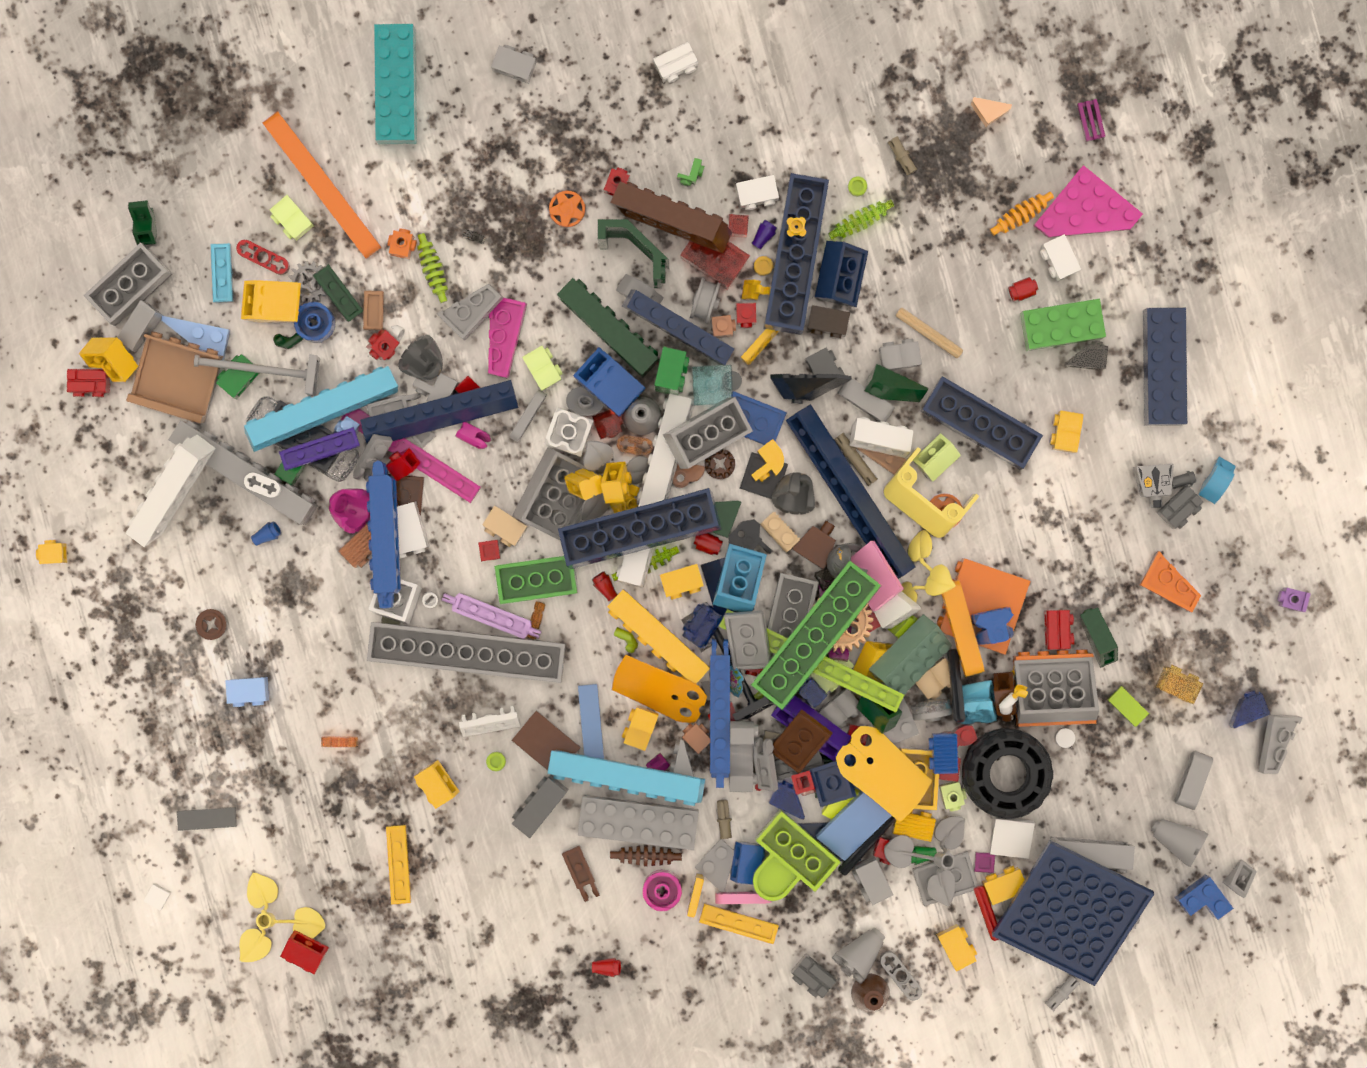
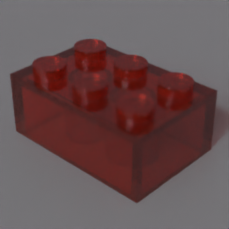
M689 241L680 254V258L716 283L720 282L723 288L729 290L750 259V255L729 241L723 254Z

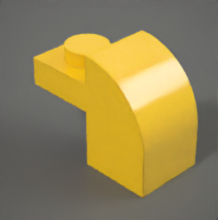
M772 439L757 451L766 464L751 475L755 482L757 480L762 482L769 477L770 470L775 476L778 475L783 467V452Z

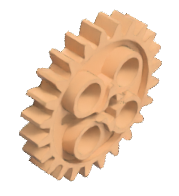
M869 604L857 616L856 619L859 622L853 621L850 625L856 629L857 633L850 634L846 630L834 645L833 652L840 648L841 653H843L846 647L851 652L852 645L858 649L860 646L859 642L865 643L864 637L870 636L867 630H872L873 628L872 625L868 624L873 622V618L868 617L871 615L872 610L866 611Z

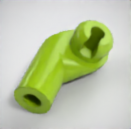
M619 627L616 628L614 636L625 640L627 643L625 646L626 651L634 653L635 649L638 648V643L633 634Z

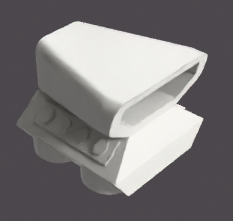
M557 407L544 444L581 457L590 437L594 420Z

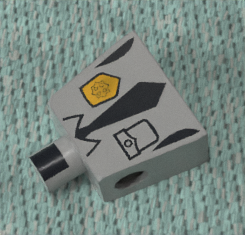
M1174 464L1133 467L1140 497H1150L1151 508L1163 507L1162 496L1171 495Z

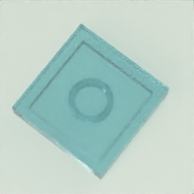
M732 365L692 367L694 406L715 405L726 398L733 397Z

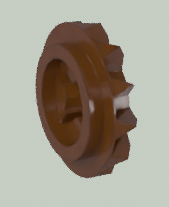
M721 449L705 459V469L711 477L725 479L733 473L735 459L731 452ZM726 457L724 462L726 470L721 467L714 470L717 463L713 458L722 460Z
M207 609L201 612L195 623L198 634L207 640L220 638L225 633L227 626L225 616L215 609ZM215 619L214 624L217 628L208 630L209 625L206 621Z

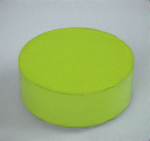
M860 176L853 177L848 183V191L853 196H862L867 190V182Z
M492 752L486 759L487 767L492 771L502 770L506 764L505 756L500 752Z

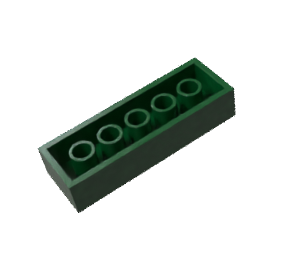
M572 278L558 292V299L643 378L658 363V352L650 345L646 347L643 344L644 339L638 333L632 334L629 331L630 326L623 319L617 320L615 312L608 305L604 307L601 304V299L594 292L590 294L585 283L580 279L576 281Z

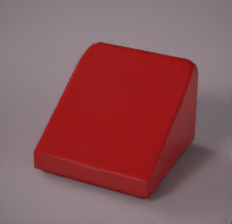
M467 376L455 390L458 393H463L480 387Z

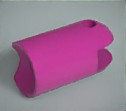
M467 422L462 424L460 430L455 435L456 438L478 449L487 448L485 442L491 441L490 435L487 432Z

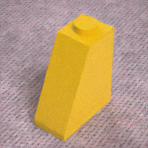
M866 641L853 670L877 681L869 668L893 644Z

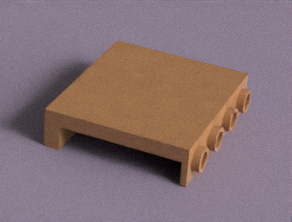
M151 331V334H144V337H146L132 392L127 395L126 401L200 424L205 423L220 368L202 365L194 367L195 355H200L201 358L222 360L223 356L218 354L219 351L207 348V350L199 349L200 345L189 342L186 345L182 344L181 339L163 338V334Z

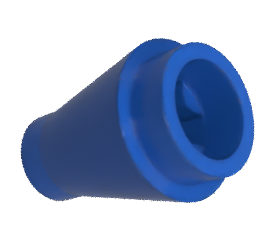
M267 522L259 531L251 536V539L258 546L262 543L278 539V536L281 535V530L276 522Z

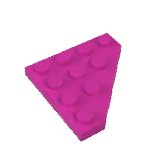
M1083 165L1033 226L1048 238L1064 234L1065 236L1124 231L1130 230L1143 213Z

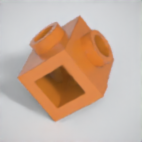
M399 228V231L393 230V235H389L387 246H390L389 254L391 256L410 260L411 252L415 251L417 240H414L415 237L413 234H410V230Z

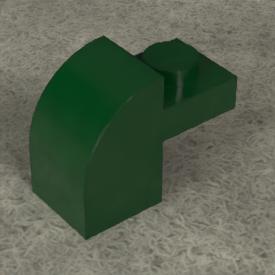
M148 200L128 202V209L133 220L132 233L136 244H156L155 214L153 208H150Z

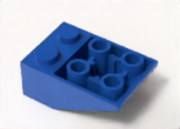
M600 347L573 375L582 387L619 417L645 390V387Z

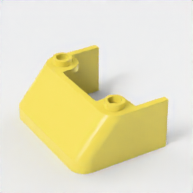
M917 447L886 484L883 493L887 500L934 537L941 538L962 519L979 496L973 494L963 507L951 503L942 511L912 488L917 480V473L909 464L921 451Z

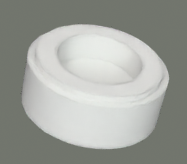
M1061 728L1055 734V741L1063 748L1071 747L1075 742V734L1070 729Z

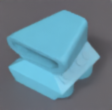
M992 680L962 685L965 721L959 723L969 725L975 722L991 723L997 721V714L993 705L995 696Z

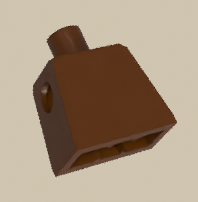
M826 520L820 530L812 526L800 541L793 546L792 550L821 569H824L828 554L836 542L835 539L830 537L835 526Z

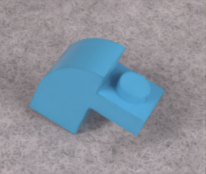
M1219 456L1214 463L1210 475L1204 480L1198 495L1216 504L1232 482L1236 466Z

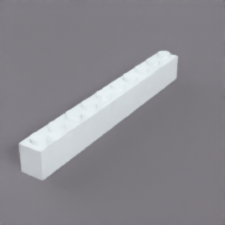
M669 394V398H666L664 401L663 409L665 412L658 422L660 430L653 440L655 448L653 454H650L648 458V465L650 466L648 473L645 472L642 483L644 487L643 491H640L638 494V507L666 500L669 497L678 463L663 434L691 418L694 401L690 398ZM655 547L623 555L622 566L619 565L616 574L618 581L643 588Z

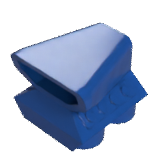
M1011 607L971 615L972 624L982 628L975 635L978 645L1004 642L1014 636L1013 629L1006 625L1014 615L1011 612Z

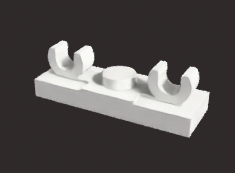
M510 706L511 712L505 714L503 708H500L501 715L489 714L477 719L476 714L472 713L473 718L469 721L466 720L465 715H462L463 722H459L462 736L466 737L520 727L517 712H515L513 706Z

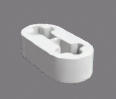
M249 473L244 478V484L249 490L271 498L277 497L281 493V485L273 479L257 473ZM256 476V481L261 482V486L253 485L251 487L249 479H253ZM274 483V488H276L277 491L272 492L270 495V490L264 488L265 484L268 486H272V484Z

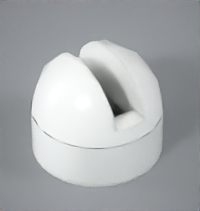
M398 325L391 326L393 330L388 332L399 342L405 333V329Z
M433 592L425 593L422 597L423 605L427 608L435 607L438 603L436 594ZM431 595H433L434 597L428 603H426L425 601Z

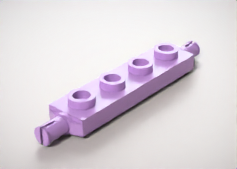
M446 593L443 595L446 598H442V601L452 604L453 612L525 639L528 634L538 639L540 638L538 634H541L542 631L532 628V621L462 593H458L456 597Z

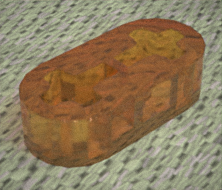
M623 435L617 440V447L623 453L649 455L653 450V443L648 438ZM628 439L629 443H634V447L628 446L624 450L620 442ZM643 441H646L650 449L642 452V448L636 447V444H643Z
M323 736L321 737V747H358V737Z

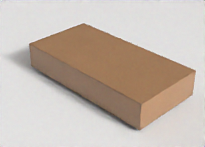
M364 291L363 329L383 330L384 291Z

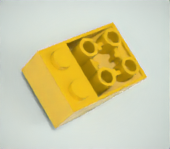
M263 280L244 281L241 319L258 323L297 322L301 283Z

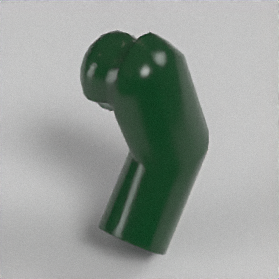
M298 333L291 337L282 336L281 334H276L273 337L275 345L284 349H291L304 340Z

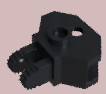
M755 519L742 521L729 535L728 546L732 544L754 551V548L759 544L765 552L771 554L773 551L761 541L760 524ZM743 531L745 533L744 537H739L738 532Z

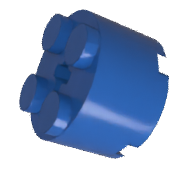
M309 302L299 307L298 321L294 322V327L302 338L309 342L321 343L333 334L336 320L333 313L326 306L319 302ZM312 319H314V320L317 319L318 324H317V325H313V324L311 323V320H312Z

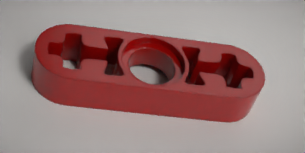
M241 240L236 246L237 253L240 256L278 275H284L290 269V264L284 257L249 240ZM249 244L248 247L255 251L253 259L251 258L253 254L247 251L243 254L242 246ZM261 252L268 254V260L264 263L258 260V255ZM272 259L277 263L284 261L283 265L285 268L277 271L278 267L271 263Z

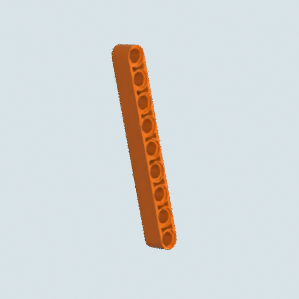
M277 111L262 122L362 255L367 259L381 248L380 244L280 113Z

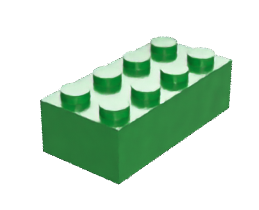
M663 347L654 385L655 392L678 395L679 392L683 393L685 385L683 373L687 374L689 367V357H686L685 351Z

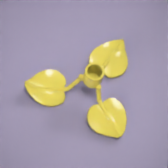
M926 530L920 531L912 539L908 547L910 559L913 562L920 560V563L930 571L925 586L913 587L908 581L901 584L904 588L902 592L914 602L917 601V593L915 591L917 589L925 590L928 595L937 596L956 586L946 566L940 564L932 569L924 561V558H927L932 551V540Z
M253 873L248 882L247 898L254 908L264 906V909L261 911L262 913L256 918V924L262 933L258 929L253 928L246 930L242 934L239 942L240 961L254 962L268 955L272 942L270 938L264 936L266 934L265 929L273 927L275 923H294L293 931L296 930L313 939L325 929L324 919L316 910L309 907L297 909L294 914L295 920L276 919L272 913L267 912L268 903H272L277 899L278 886L271 878Z

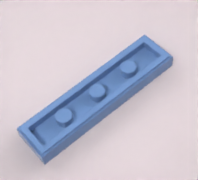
M579 685L578 693L584 755L604 759L598 685Z

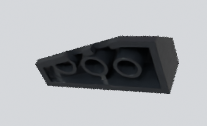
M770 374V379L783 399L792 400L791 404H803V401H812L852 380V376L841 374Z

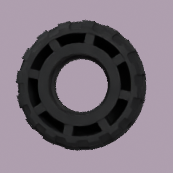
M1000 728L983 734L971 744L963 760L962 780L968 796L978 808L994 817L1013 819L1026 816L1043 804L1051 790L1054 770L1048 752L1036 738L1021 730ZM1006 755L1019 758L1026 768L1024 783L1020 788L1012 792L998 790L990 778V769L993 763L998 758Z

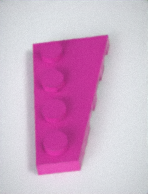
M503 298L490 312L489 374L509 378L527 303Z

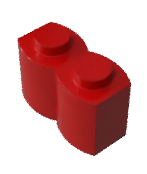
M970 724L960 725L953 731L941 732L956 733L957 748L959 746L971 745L977 740L975 730Z

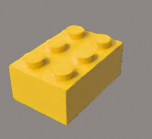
M899 747V750L932 780L923 798L914 809L937 810L939 774H934L933 769H929V758H932V750Z

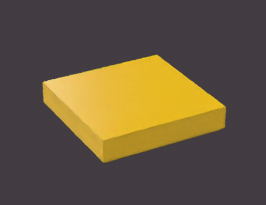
M696 873L687 909V916L693 918L696 915L704 882V876Z

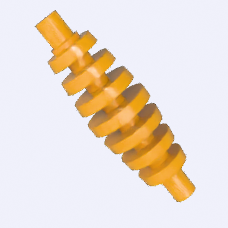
M1051 192L1045 195L1037 194L1035 198H1029L1028 202L1024 200L1021 202V205L1016 204L1014 206L1015 210L1011 208L1008 211L1009 215L1005 213L1002 216L1003 220L999 218L996 221V226L990 229L993 236L999 232L1005 234L1009 232L1008 228L1013 230L1016 228L1015 225L1020 227L1023 223H1028L1029 218L1033 219L1035 213L1039 214L1041 208L1045 209L1047 207V202L1054 198Z

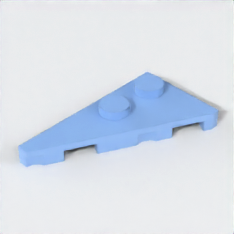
M162 316L161 321L185 340L200 345L199 349L202 350L211 348L219 351L218 354L222 355V360H224L230 333L229 329Z

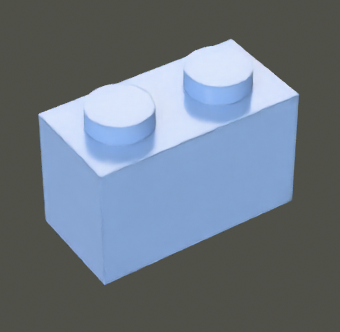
M268 677L225 680L227 704L233 703V707L245 706L244 703L252 702V706L264 705V701L269 700Z

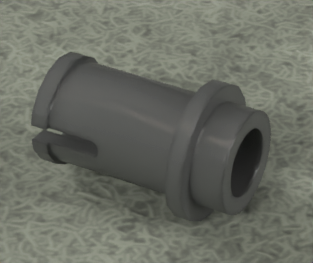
M1187 471L1185 474L1173 477V489L1189 484L1192 486L1193 483H1196L1194 472Z

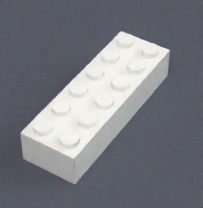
M195 435L192 438L188 437L183 444H177L173 450V457L169 458L163 466L165 468L164 472H161L156 477L154 488H150L146 493V501L138 506L136 510L138 514L128 522L129 528L126 534L143 547L161 536L216 448L199 435Z

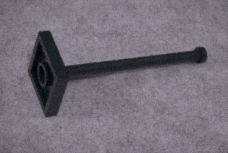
M705 602L697 608L702 612L724 655V638L708 609L709 604ZM728 647V655H730V666L733 667L731 653ZM744 678L742 681V691L748 701V706L732 715L735 721L747 720L773 706L774 703L767 697L759 700L755 699Z

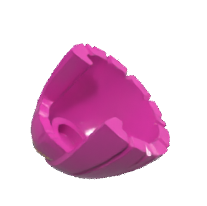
M348 488L338 490L332 494L329 499V511L341 529L353 534L359 532L366 525V522L370 520V512L367 510V501H370L369 493L364 489Z

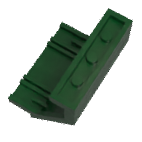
M598 219L597 239L600 250H608V238L628 239L653 262L654 288L662 289V284H666L665 269H669V259L628 219Z

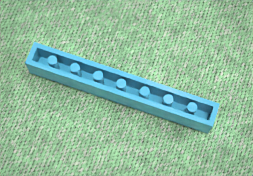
M389 366L385 368L378 367L368 375L361 374L351 382L345 381L338 384L334 389L322 390L317 396L305 397L300 403L295 405L288 404L283 407V410L278 412L271 411L264 418L259 420L252 419L246 423L247 425H244V432L253 451L256 452L362 408L367 404L398 392V385Z
M559 750L551 751L547 773L554 775L553 778L558 780H565V777L572 778L571 782L583 784V781L590 782V786L602 787V785H607L609 790L620 791V788L627 789V793L635 795L643 792L649 798L663 796L665 801L676 802V799L683 800V804L695 806V803L702 802L705 779Z

